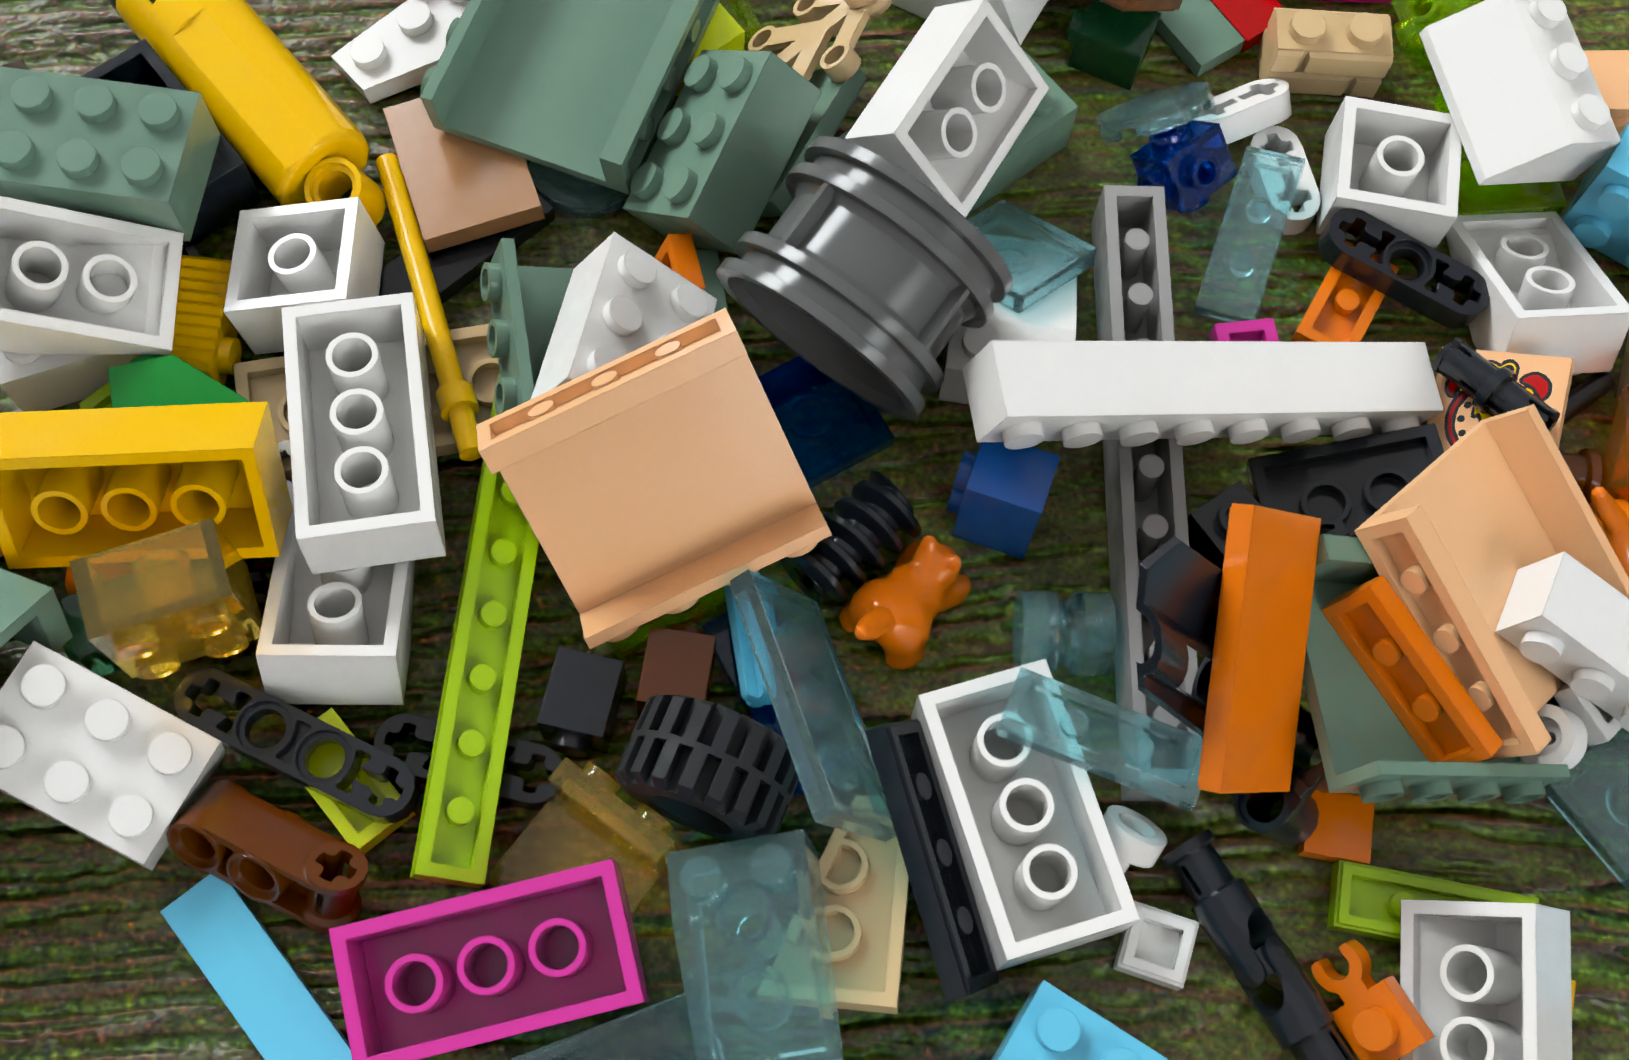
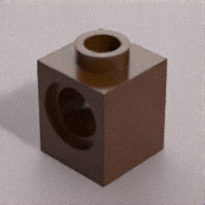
M672 624L667 628L650 626L636 698L638 719L650 696L684 695L709 701L716 663V636L707 635L701 629L687 624Z

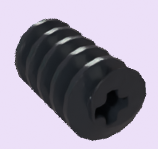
M871 470L870 481L862 480L853 486L852 497L844 496L839 498L833 507L834 514H822L832 536L819 541L811 551L802 556L794 558L785 557L780 560L784 569L798 588L818 603H822V599L828 595L837 602L845 604L849 599L841 583L842 580L846 578L858 587L867 583V578L860 567L862 562H865L875 570L881 571L885 567V561L878 550L881 545L894 554L902 552L903 544L896 533L899 529L912 538H917L921 534L922 529L914 516V511L909 501L890 479L877 471Z

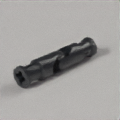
M1208 828L1163 856L1159 861L1165 869H1173L1195 904L1191 911L1219 954L1233 970L1236 979L1281 1049H1290L1297 1060H1355L1331 1024L1335 1017L1289 947L1281 940L1274 929L1272 921L1244 879L1234 878L1212 845L1215 837ZM1277 972L1281 978L1283 993L1269 985L1265 978Z

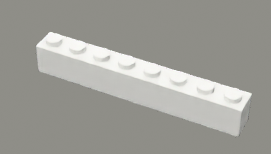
M991 340L962 368L977 443L1004 442V447L1012 450L1029 448L1043 441H1063V446L1066 448H1081L1095 444L1100 440H1120V444L1124 447H1136L1151 443L1157 439H1175L1177 445L1188 446L1208 441L1211 438L1229 437L1232 444L1239 445L1252 443L1271 436H1282L1284 443H1298L1320 435H1333L1334 441L1338 442L1364 437L1369 434H1380L1420 426L1423 422L1444 411L1425 342Z

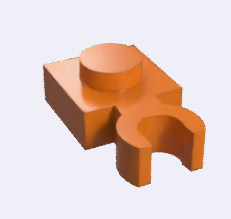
M1354 939L1339 946L1342 955L1349 963V973L1347 976L1339 974L1328 958L1319 960L1311 965L1313 976L1318 984L1325 990L1338 994L1344 1002L1343 1006L1332 1012L1335 1016L1333 1021L1359 1060H1399L1435 1037L1393 975L1377 984L1370 975L1372 969L1370 956L1365 947Z

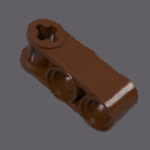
M217 780L212 783L168 828L166 833L168 844L182 862L191 868L207 872L236 887L250 899L272 906L302 922L313 931L329 934L330 928L357 922L361 914L362 898L358 890L363 886L368 875V860L363 851L353 844L341 841L310 825L297 814L281 810L250 794L245 788L235 782ZM344 863L348 864L347 878L342 876ZM319 897L323 898L321 912L317 910Z

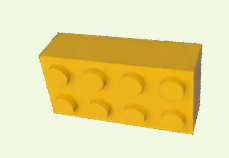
M268 401L0 413V546L8 569L280 557L293 507Z

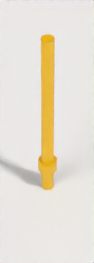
M385 153L376 159V166L439 383L435 396L442 419L451 425L460 459L463 461H474L481 458L478 450L477 422L475 418L479 411V405L473 385L465 381L398 156L393 153Z

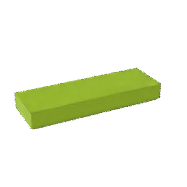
M1339 859L1332 864L1327 930L1400 944L1401 899L1539 904V898Z

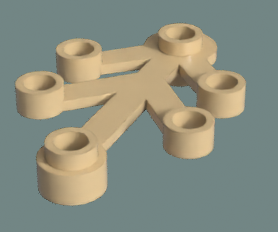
M797 0L793 7V14L801 24L775 28L772 25L765 26L752 36L748 43V50L772 51L808 81L820 60V67L834 83L844 82L850 79L861 65V58L854 51V47L868 20L883 14L890 7L893 0ZM839 31L834 44L825 51L831 37Z

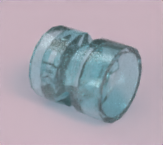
M1018 590L1015 596L1012 619L1013 666L1018 667L1046 658L1052 675H1054L1059 666H1065L1072 676L1108 677L1112 672L1117 632L1116 611L1112 594L1105 592H1072L1067 601H1061L1055 591Z

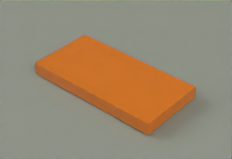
M1232 503L1230 507L1198 776L1199 790L1219 794L1290 791L1321 518L1250 504Z

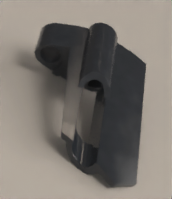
M1174 536L1140 563L1136 609L1149 620L1154 631L1155 645L1153 654L1146 663L1140 664L1136 662L1138 690L1203 738L1223 570ZM1187 645L1205 656L1197 670L1191 695L1178 688L1183 683L1188 670L1189 656ZM1300 704L1290 791L1234 793V808L1240 822L1245 827L1281 845L1294 846L1305 842L1318 825L1319 810L1316 801L1311 796L1313 792L1318 790L1322 793H1329L1322 761L1315 767L1310 768L1311 756L1319 746L1311 711L1302 704ZM1283 797L1284 805L1280 815L1273 821H1270V810L1273 804Z

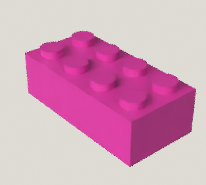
M613 858L329 929L352 1060H421L650 1001L620 863Z

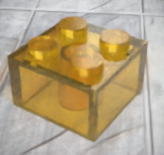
M212 518L69 561L88 640L131 678L139 677L146 680L162 678L178 671L181 667L180 663L205 655L211 658L231 656L245 650L249 645V641L259 638L262 619L247 564Z

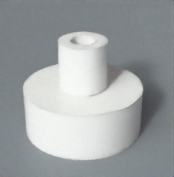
M1545 704L1537 713L1552 740L1539 754L1518 757L1525 764H1567L1570 770L1580 762L1586 752L1588 744L1586 727L1581 718L1574 712L1551 704Z
M1120 805L1109 806L1103 818L1123 873L1125 874L1130 864L1141 868L1153 867L1168 842L1164 832L1151 820L1132 809Z

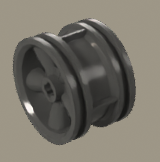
M819 136L813 140L805 151V162L797 163L786 176V187L793 201L768 235L757 231H746L735 246L740 259L733 257L725 258L716 270V275L730 296L755 321L808 364L871 405L896 417L916 420L925 408V402L920 393L935 394L944 382L943 372L935 359L960 325L969 328H981L987 323L994 312L993 303L1002 301L1013 286L1012 275L1000 254L983 234L960 212L925 184L892 162L864 147L837 137Z

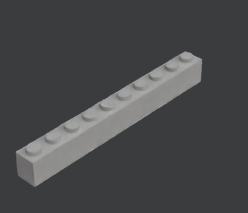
M1104 185L1091 221L1097 341H1175L1164 186ZM1157 439L1151 443L1136 447H1124L1120 444V440H1102L1121 801L1187 802L1199 791L1198 776L1203 739L1138 690L1136 662L1140 664L1146 663L1151 658L1155 645L1154 631L1149 620L1136 609L1140 563L1174 536L1189 546L1183 450L1181 445L1176 444L1175 439ZM1187 645L1189 656L1188 670L1183 683L1178 688L1191 695L1193 682L1198 670L1197 652Z

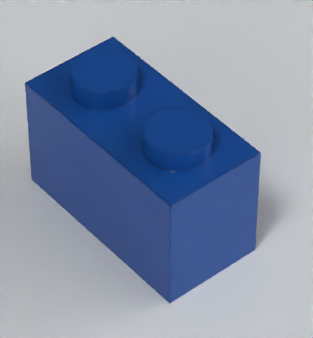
M981 442L978 453L965 450L946 511L958 514L951 536L1023 559L1042 515L1060 456L1035 447L1016 450L1007 449L1004 447V442Z

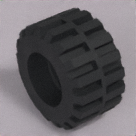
M656 695L650 696L647 699L614 777L636 801L685 827L736 844L769 845V843L775 841L805 767V761L783 737L741 713L695 697Z

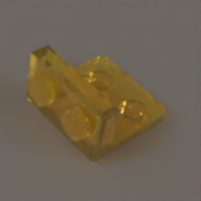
M566 757L548 778L556 796L547 802L490 872V883L495 888L613 858L620 863L632 914L677 858L675 841L668 837L673 827L659 813L646 804L641 803L634 810L619 799L615 793L619 790L620 786L595 764L588 762L581 769Z

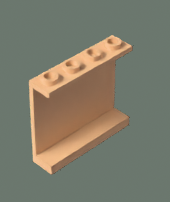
M726 308L476 425L478 450L491 474L500 471L580 614L584 640L589 649L605 642L624 640L636 632L639 626L666 613L677 614L692 607L700 597L726 585L736 586L745 583L753 578L759 569L785 557L794 558L802 556L811 551L819 541L832 536Z
M1532 404L1481 420L1355 530L1358 539L1379 576L1384 575L1503 741L1502 746L1489 759L1539 754L1552 738L1537 712L1565 684L1564 681L1540 664L1525 658L1517 647L1495 632L1517 570L1565 551L1629 598V577L1537 408Z

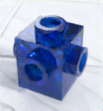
M1180 119L1176 123L1168 124L1155 130L1149 136L1150 141L1130 155L1138 175L1137 185L1164 186L1166 209L1179 213H1189L1200 209L1208 203L1211 194L1238 175L1219 123Z

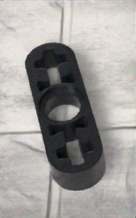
M1344 209L1339 211L1319 236V251L1328 264L1445 327L1458 329L1468 326L1489 304L1490 296L1486 281L1477 271L1362 210ZM1345 233L1352 234L1355 237L1354 248L1344 243L1346 239ZM1375 247H1378L1383 251L1374 261L1370 257L1377 250ZM1401 257L1410 261L1417 271V279L1405 280L1398 277L1390 266V258ZM1434 277L1437 280L1430 287L1432 288L1430 291L1424 286ZM1453 290H1456L1462 294L1460 298V303H1462L1463 305H1459L1453 301L1455 292Z
M412 713L394 715L384 721L377 730L374 738V747L400 759L391 745L394 740L405 741L409 731L415 732V737L420 745L432 749L437 719ZM508 737L506 752L512 753L508 759L511 768L530 772L534 769L536 762H544L547 775L553 778L551 784L540 783L535 793H528L527 786L522 778L504 773V786L500 787L498 802L535 811L544 810L556 804L563 796L567 787V773L559 755L545 745ZM410 752L404 763L412 770L417 781L420 784L426 785L431 756Z

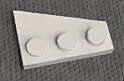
M407 0L331 55L338 70L370 104L420 85L426 71L432 66L435 67L446 47V35L449 26L455 18L462 16L469 0Z

